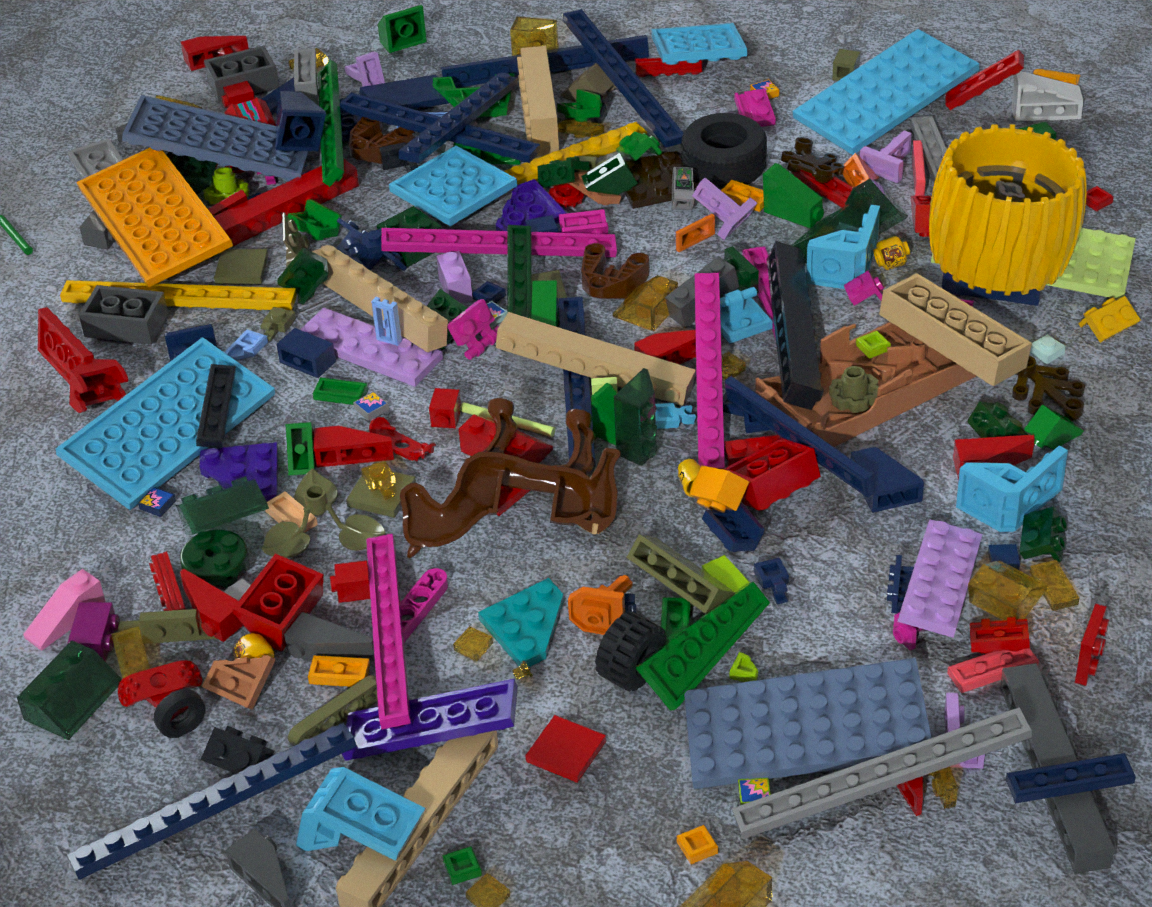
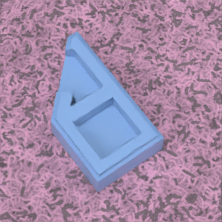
M247 329L224 353L234 360L254 357L268 343L267 336Z

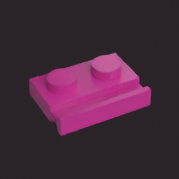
M765 89L744 91V94L740 95L738 93L734 94V100L740 115L753 119L761 127L775 125L776 118Z

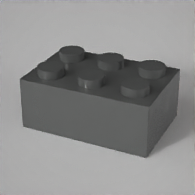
M264 45L204 60L207 81L218 103L222 102L221 96H224L223 87L248 81L254 94L263 91L268 92L279 87L276 65Z
M96 285L79 313L84 337L152 344L169 314L164 292Z

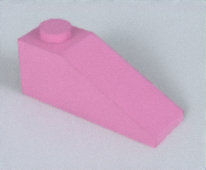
M81 569L64 581L24 632V638L42 651L72 629L79 602H106L100 581L84 569Z

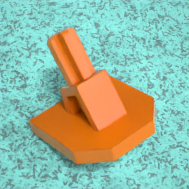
M623 575L608 587L602 584L597 589L584 586L571 593L568 598L569 620L583 632L604 635L612 623L625 613L624 594L632 588L633 582L627 575Z

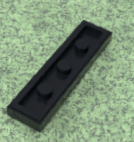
M211 364L196 446L223 447L236 366Z

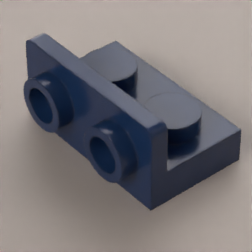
M212 324L164 334L170 361L202 337L217 347Z

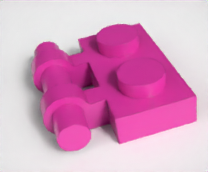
M484 299L476 301L447 324V328L458 346L467 345L468 350L465 351L464 355L469 360L484 353L488 345L496 343L499 326L493 330L489 326L495 318ZM480 332L483 338L477 341L475 336Z

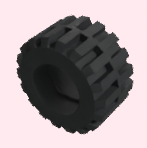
M629 611L622 614L608 628L600 642L595 659L596 671L601 677L626 691H636L646 683L645 679L636 670V666L665 645V630L635 612Z

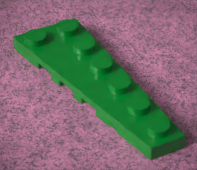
M754 582L746 584L636 666V670L670 711L677 709L685 700L684 694L686 691L693 690L770 604L769 600Z

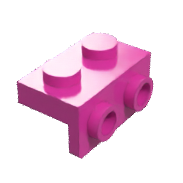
M604 209L559 214V224L562 233L608 234L609 227L606 222Z

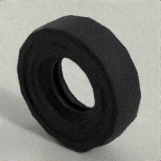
M191 689L174 691L163 698L157 705L154 712V723L164 736L179 738L196 729L202 722L206 709L205 703L199 694ZM186 706L189 707L182 717L171 721L176 711Z

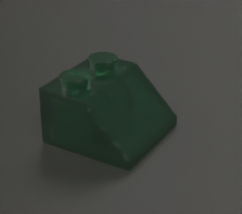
M868 179L854 187L845 202L848 209L861 223L864 213L868 214L871 205L880 206L879 234L908 218L907 213L889 193L872 179Z

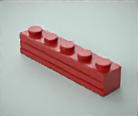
M661 58L635 59L636 75L640 77H645L646 75L659 76L660 74L671 76L677 73L678 75H685L686 73L697 75L702 72V60H699L697 63L678 61L677 64L669 65L666 62L663 63Z
M167 551L152 555V563H149L151 573L155 572L153 574L155 584H159L156 588L158 595H162L160 597L162 607L166 606L163 611L186 610Z

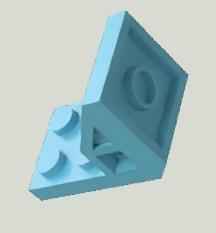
M871 205L868 214L864 213L862 227H859L858 232L840 230L809 240L807 245V284L845 289L844 285L870 270L874 258L873 249H876L878 242L880 206Z
M1058 446L1051 453H1046L1042 461L1035 467H1030L1027 472L1010 463H965L959 471L956 508L999 532L1016 531L1023 525L1025 514L1039 511L1063 489L1068 450Z
M345 767L332 768L302 813L296 846L305 851L335 847L339 845L345 835L396 861L422 819L426 808Z

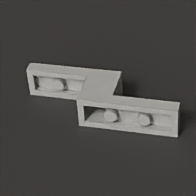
M315 48L294 50L295 92H302L319 106Z

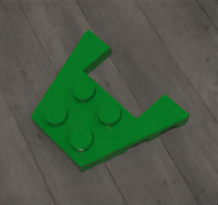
M434 77L432 83L433 87L453 107L480 88H456L452 77ZM512 90L478 117L495 118L507 116Z

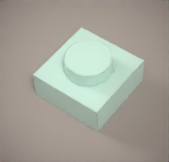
M1047 334L1032 343L1030 353L1048 364L1064 355L1066 346Z

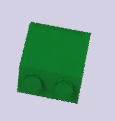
M422 5L384 15L379 21V40L388 53L427 42Z

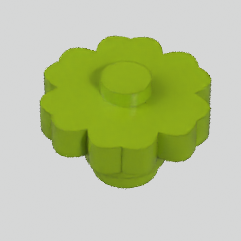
M229 167L216 169L213 182L210 183L211 185L205 186L203 190L204 199L208 200L210 204H217L239 190H243L247 197L250 193L249 184L245 183L243 179H237L235 173Z

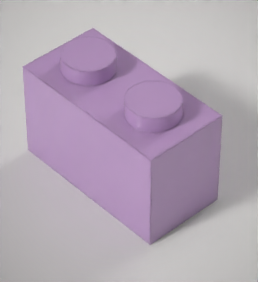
M460 251L437 255L438 275L444 292L460 303L473 301L471 278Z

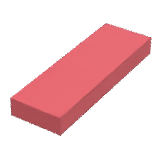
M913 140L912 168L915 196H925L926 179L921 140Z
M1022 649L1016 652L1009 650L993 651L949 666L947 674L959 691L964 693L1001 680L1003 668L1034 663L1038 665L1039 660L1031 649Z

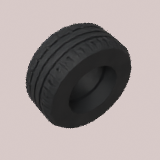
M734 113L710 114L695 120L682 135V163L684 167L693 168V181L698 184L706 178L718 189H723L731 180L748 185L755 181L766 168L767 136L762 127L749 117Z

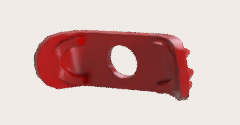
M384 417L374 418L370 422L369 432L391 437L393 452L408 460H415L417 462L420 457L422 459L426 458L428 452L430 454L434 452L436 447L434 442L431 444L425 442L421 444L397 432L396 428L391 426ZM398 443H407L409 447L398 448L395 445Z
M181 660L154 667L123 678L118 686V698L123 706L130 707L139 701L180 689L197 688L202 684V674L198 666L189 660ZM155 674H164L167 677V684L162 688H155L150 683L151 678Z

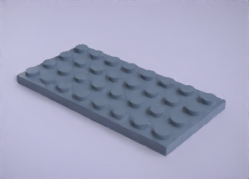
M145 95L140 96L122 136V141L134 146H147L156 151L164 150L173 152V154L178 156L194 157L199 161H212L221 166H233L243 171H255L265 176L281 177L286 181L301 177L309 151L276 150V126Z
M916 658L687 690L684 694L694 789L736 784L738 779H772L844 769L932 738Z

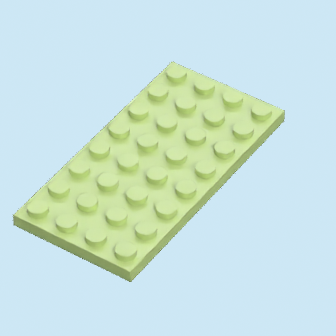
M1081 228L1074 253L1063 275L1058 277L1053 285H1046L1120 299L1125 295L1136 238L1123 234L1106 233L1102 230ZM933 253L931 257V263H935L933 259Z

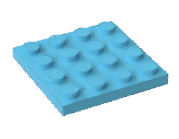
M734 23L651 29L652 39L661 60L669 65L677 64L678 61L697 63L703 59H708V61H719L720 58L738 60L743 56H747V47Z
M454 146L389 184V189L391 193L443 223L452 226L517 186V178L462 148Z

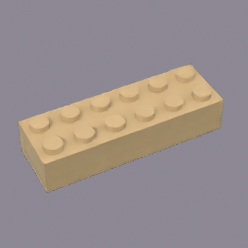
M546 46L520 48L521 57H517L518 79L527 141L540 144V153L537 156H545L559 150L557 114Z
M916 273L883 290L880 316L978 376L986 383L995 386L1027 368L1032 345L1030 341Z

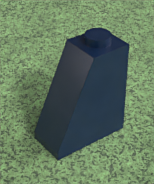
M871 447L851 452L850 459L873 474L875 493L869 498L863 495L872 513L923 501L924 481L922 478L879 448Z

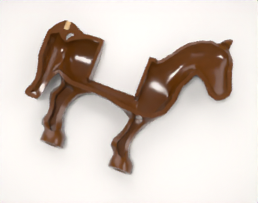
M491 399L488 402V412L495 423V437L483 452H478L465 459L457 474L455 487L442 504L431 498L424 486L416 482L406 485L401 490L400 501L403 511V533L405 539L410 544L407 558L414 557L422 547H440L456 541L485 515H497L502 486L554 493L550 523L570 526L578 525L591 534L602 533L615 519L618 491L614 478V466L620 457V451L614 448H605L592 476H587L595 465L592 444L596 435L590 429L592 422L591 414L585 410L573 409L566 413V426L572 432L574 440L573 454L567 464L544 465L505 454L510 442L516 437L517 424L512 419L515 406L513 402L507 399Z

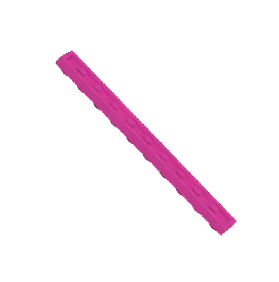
M382 228L381 250L430 253L460 251V253L507 255V231ZM531 232V255L583 257L584 249L587 245L599 243L605 247L606 257H616L615 234Z
M695 273L698 464L700 466L725 469L719 273Z
M393 533L366 539L378 712L382 730L411 724L396 548Z

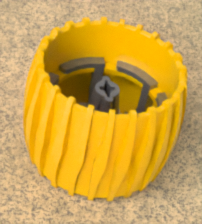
M992 124L990 129L983 130L982 127H976L973 133L963 132L960 138H955L947 148L933 186L929 213V238L935 263L940 264L943 273L949 272L955 282L962 280L968 283V288L974 289L975 286L984 288L988 294L995 290L1004 291V296H1010L1011 292L1018 291L1025 295L1028 294L1029 290L1036 289L1041 291L1046 284L1053 285L1058 277L1063 275L1071 260L1083 224L1086 205V169L1084 168L1083 159L1077 157V151L1074 148H1067L1066 142L1063 139L1056 141L1051 138V133L1045 132L1043 135L1035 133L1032 127H1028L1026 131L1015 129L1014 124H1010L1009 128H998L997 124Z

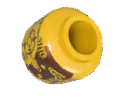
M893 236L877 242L873 253L878 267L891 270L906 264L907 255H910V250L906 241L902 242L899 237Z
M251 633L241 637L233 649L235 659L246 657L249 659L263 658L266 655L274 658L272 647L260 634Z

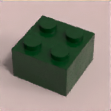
M414 206L376 225L377 229H442L441 225ZM396 252L402 257L400 262L406 267L434 254L430 252Z

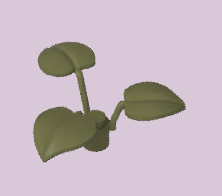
M312 468L301 480L294 495V499L304 507L301 527L299 528L293 522H280L274 525L265 536L262 550L270 556H274L276 553L285 558L295 557L303 553L310 544L309 535L304 533L307 528L309 514L319 516L326 510L329 511L337 526L343 529L339 533V541L347 549L354 551L367 549L366 539L386 535L383 526L376 520L361 514L349 516L345 524H343L332 508V504L338 496L337 487Z

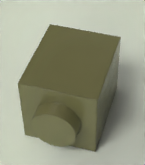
M839 49L833 61L832 80L839 81L860 67L859 51Z

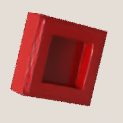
M1098 186L1086 191V205L1096 212L1113 203L1114 196Z

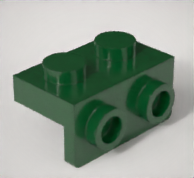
M568 157L565 161L554 160L550 161L549 164L537 166L538 183L543 188L574 183L575 172L589 171V162L580 161L579 157Z
M303 247L277 279L278 285L283 288H296L298 303L303 305L308 298L313 297L320 283H324L329 275L327 259Z
M979 401L967 420L968 424L981 438L1028 435L1022 428V423L1013 418L1008 413V408L999 402L994 404Z
M1054 506L1024 515L1020 554L1024 560L1050 553L1056 563L1062 561L1063 550L1066 548L1064 536L1065 531H1067V522L1064 516L1059 515Z

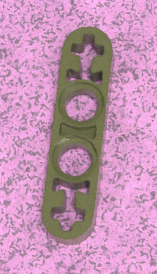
M369 675L297 723L288 734L289 743L296 746L301 741L317 736L330 727L342 723L346 724L348 713L368 709L377 703L376 676Z

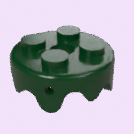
M214 529L199 532L185 543L180 553L181 569H186L213 586L222 585L227 589L237 582L238 575L242 570L247 571L249 569V554L246 543L238 534L228 530ZM211 554H216L214 557H208Z

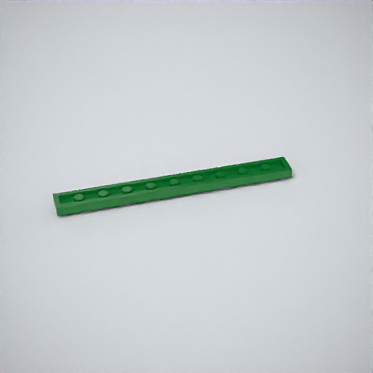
M331 59L318 73L319 107L326 112L321 136L323 183L329 187L335 181L338 182L344 175L337 63Z

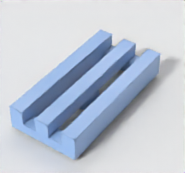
M375 297L371 303L376 339L398 346L402 341L397 302L389 304V300L386 299L380 302V298Z

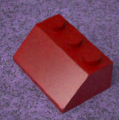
M473 414L458 429L461 452L470 456L483 452L495 437L496 428L494 420ZM517 430L516 437L510 442L505 454L530 462L540 463L553 450V446Z
M784 438L723 469L749 481L741 502L756 510L769 508L777 500L789 497L792 492L811 485L812 481L821 477L814 448Z
M275 553L234 606L233 614L250 633L260 634L272 648L282 652L286 647L284 636L286 631L302 612L310 614L323 596L324 574Z

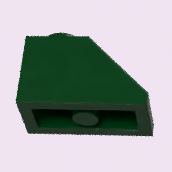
M620 153L581 176L586 189L590 192L619 195L638 184L632 170Z

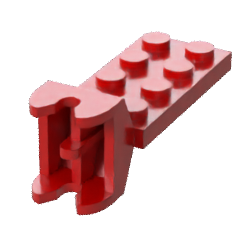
M48 307L38 309L37 350L70 385L69 404L76 412H86V406L112 399L119 401L126 396L120 383L128 382V376L117 360L95 359L93 353L82 344L80 339L75 337L70 329Z

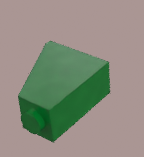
M777 163L763 173L765 213L807 228H811L822 219L824 215L823 198Z
M557 280L533 281L531 319L559 327Z

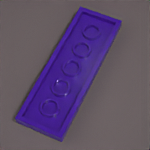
M513 678L409 700L411 724L383 730L379 722L378 707L348 713L346 727L353 735L357 747L342 753L345 761L361 759L372 755L391 753L397 750L514 727L518 691L516 681Z

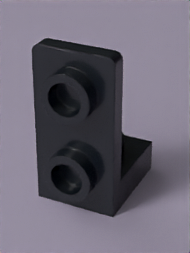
M405 142L379 147L383 170L405 166L407 173L418 168L417 163L399 159V150L406 145Z

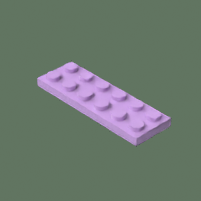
M322 308L300 329L332 342L335 357L414 387L443 359L442 351L436 349L427 353L405 337H402V341L398 346L376 339L375 326L327 308Z
M929 519L897 622L954 638L982 534L971 529L952 526L943 521Z

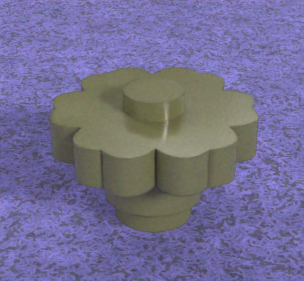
M859 366L846 368L841 379L832 380V384L829 386V396L831 397L832 405L841 411L849 409L852 413L867 411L877 398L878 379L871 374H866L863 368Z

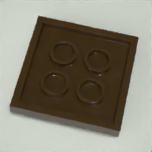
M676 151L646 156L636 161H626L638 183L630 190L624 191L632 209L672 201L673 168L684 167Z

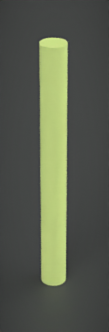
M465 402L460 406V412L493 419L486 408ZM512 416V419L517 424V428L553 437L555 434V427Z

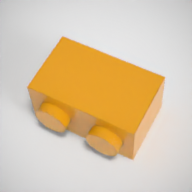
M701 465L689 495L697 498L696 503L707 509L714 508L720 512H725L726 509L737 511L749 481L728 470Z

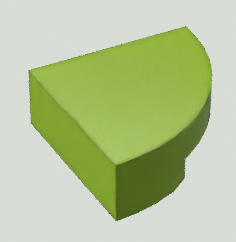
M739 652L729 671V678L740 682L758 680V669L748 655Z

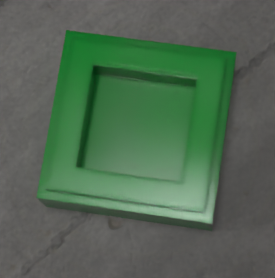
M472 846L442 855L443 863L452 885L482 876L481 868Z

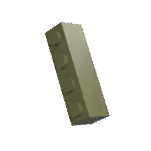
M639 534L626 557L706 614L735 593L655 537Z

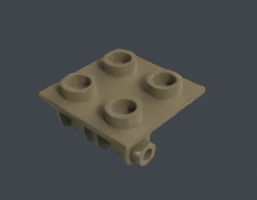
M284 212L283 242L286 244L287 268L303 247L306 249L310 248V243L305 235L302 236L295 221L293 219L290 220Z

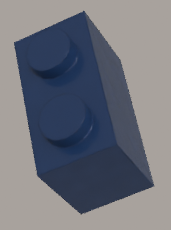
M297 328L292 329L276 344L280 363L316 378H319L336 362L332 342Z

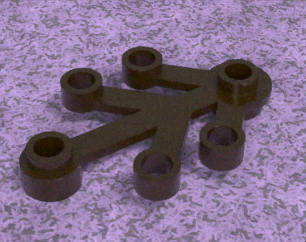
M804 137L796 138L794 145L796 154L791 151H782L781 161L788 163L787 169L791 172H800V170L809 172L815 177L816 181L821 183L833 180L834 175L843 174L844 165L837 163L838 157L836 155L827 153L820 159L815 157L812 153L813 141Z
M1029 356L1027 368L1016 373L1018 379L1017 384L1013 387L1012 397L1018 401L1027 399L1028 387L1026 385L1029 378L1035 383L1032 399L1028 402V412L1035 415L1042 404L1044 405L1042 400L1045 392L1062 407V413L1071 421L1078 420L1083 415L1084 403L1075 397H1082L1084 395L1085 384L1081 381H1068L1069 370L1067 368L1037 365L1035 358ZM1042 375L1053 376V379L1044 378ZM1057 389L1067 390L1073 397L1066 398Z

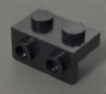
M227 726L225 731L214 727L201 760L237 774L251 765L262 762L266 754L273 756L274 750L266 747L268 741L251 735L250 740L242 738L243 732Z

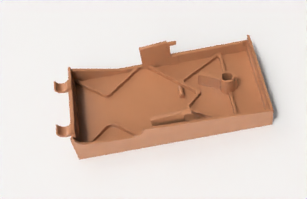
M891 322L859 336L862 337L878 331L891 343V347H887L886 353L869 359L856 346L857 338L849 341L850 330L856 328L854 323L848 327L844 326L821 339L820 362L818 366L819 372H821V387H823L824 391L819 402L816 401L812 410L783 402L780 376L765 379L756 378L755 393L835 447L976 377V375ZM850 366H859L863 368L866 374H871L878 379L877 398L867 411L852 413L849 409L841 411L832 405V400L829 396V386L832 384V380L841 379L844 370Z

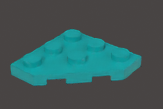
M547 578L479 611V621L519 668L524 670L547 658L550 640L553 638L557 626L558 614L564 603V595L550 578Z

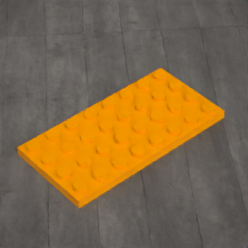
M150 147L76 182L79 190L148 287L158 284L185 269L233 247L229 236L163 150L156 151Z

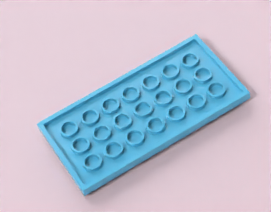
M917 29L793 110V118L854 155L864 146L869 145L979 71V63Z
M202 337L56 448V455L127 509L131 510L152 488H159L198 457L200 451L209 448L196 446V439L211 364L236 366L225 434L275 395V388Z

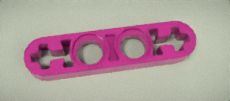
M438 568L427 570L400 602L401 616L407 614L414 616L411 620H402L404 643L446 592L448 580L444 570ZM423 596L428 598V600L421 603L414 601L417 597Z

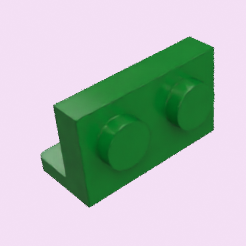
M577 89L576 102L557 103V112L565 114V118H575V121L586 122L588 118L600 117V110L602 108L600 95L582 89Z
M635 131L630 136L624 137L619 142L620 146L616 148V151L623 157L636 161L646 151L656 155L662 153L658 148L660 143L652 135L649 137L645 133L641 134Z
M309 199L306 201L304 212L288 213V218L295 221L298 231L310 234L311 238L315 240H324V238L338 236L340 224L337 222V219L342 218V215Z

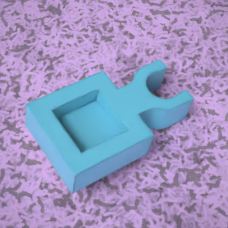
M674 403L649 404L648 414L654 429L678 428L680 422L683 424H694L696 415L691 414L692 405L675 408Z

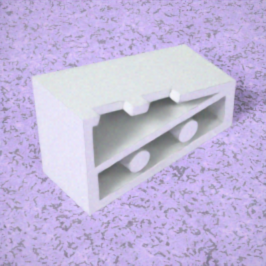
M1020 71L1014 76L1011 107L1015 121L1081 119L1083 97L1078 85Z

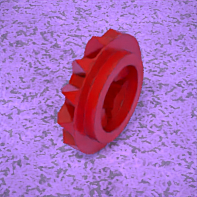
M570 184L554 186L548 193L565 209L569 206L575 208V205L582 204V199L585 198L584 193Z

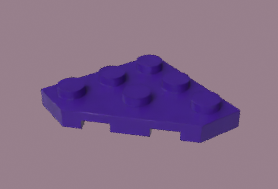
M533 179L513 188L510 200H507L502 210L503 214L496 222V231H507L508 225L526 226L525 220L551 215L555 223L558 224L559 214H567V212Z
M277 442L210 448L200 451L199 467L201 475L208 479L212 477L218 481L221 487L233 494L235 492L244 496V500L252 505L264 504L278 496Z

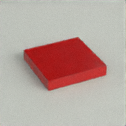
M554 715L525 755L526 762L578 783L606 743V735Z

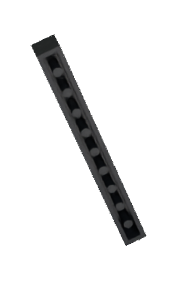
M775 241L766 261L783 402L812 410L816 401L819 402L821 400L824 389L821 387V372H819L818 366L819 357H817L816 352L817 342H815L814 338L815 328H813L812 324L813 314H811L810 310L811 300H809L808 296L809 286H807L805 260L803 259L802 249Z

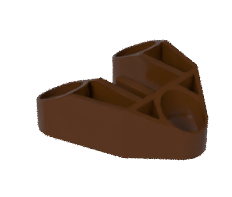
M362 117L350 131V156L358 160L381 164L379 147L404 142L407 144L415 138V131L398 127L391 133L383 136V122Z
M592 243L584 249L581 269L582 289L591 297L627 299L643 286L649 276L650 259L647 254L634 253L630 255L620 270L615 269L614 265H610L609 268L606 267L604 270L606 265L605 247L599 243Z

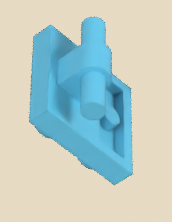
M755 287L742 291L735 290L724 294L720 298L721 334L729 344L773 329V321L752 298L757 296Z

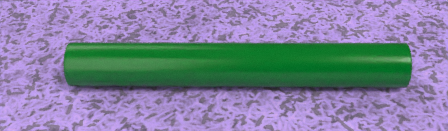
M0 215V226L26 255L32 254L33 248L5 216Z

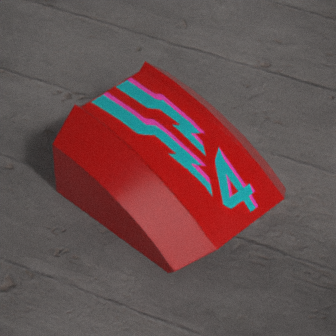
M258 97L235 105L231 104L224 112L226 115L276 126L266 101Z

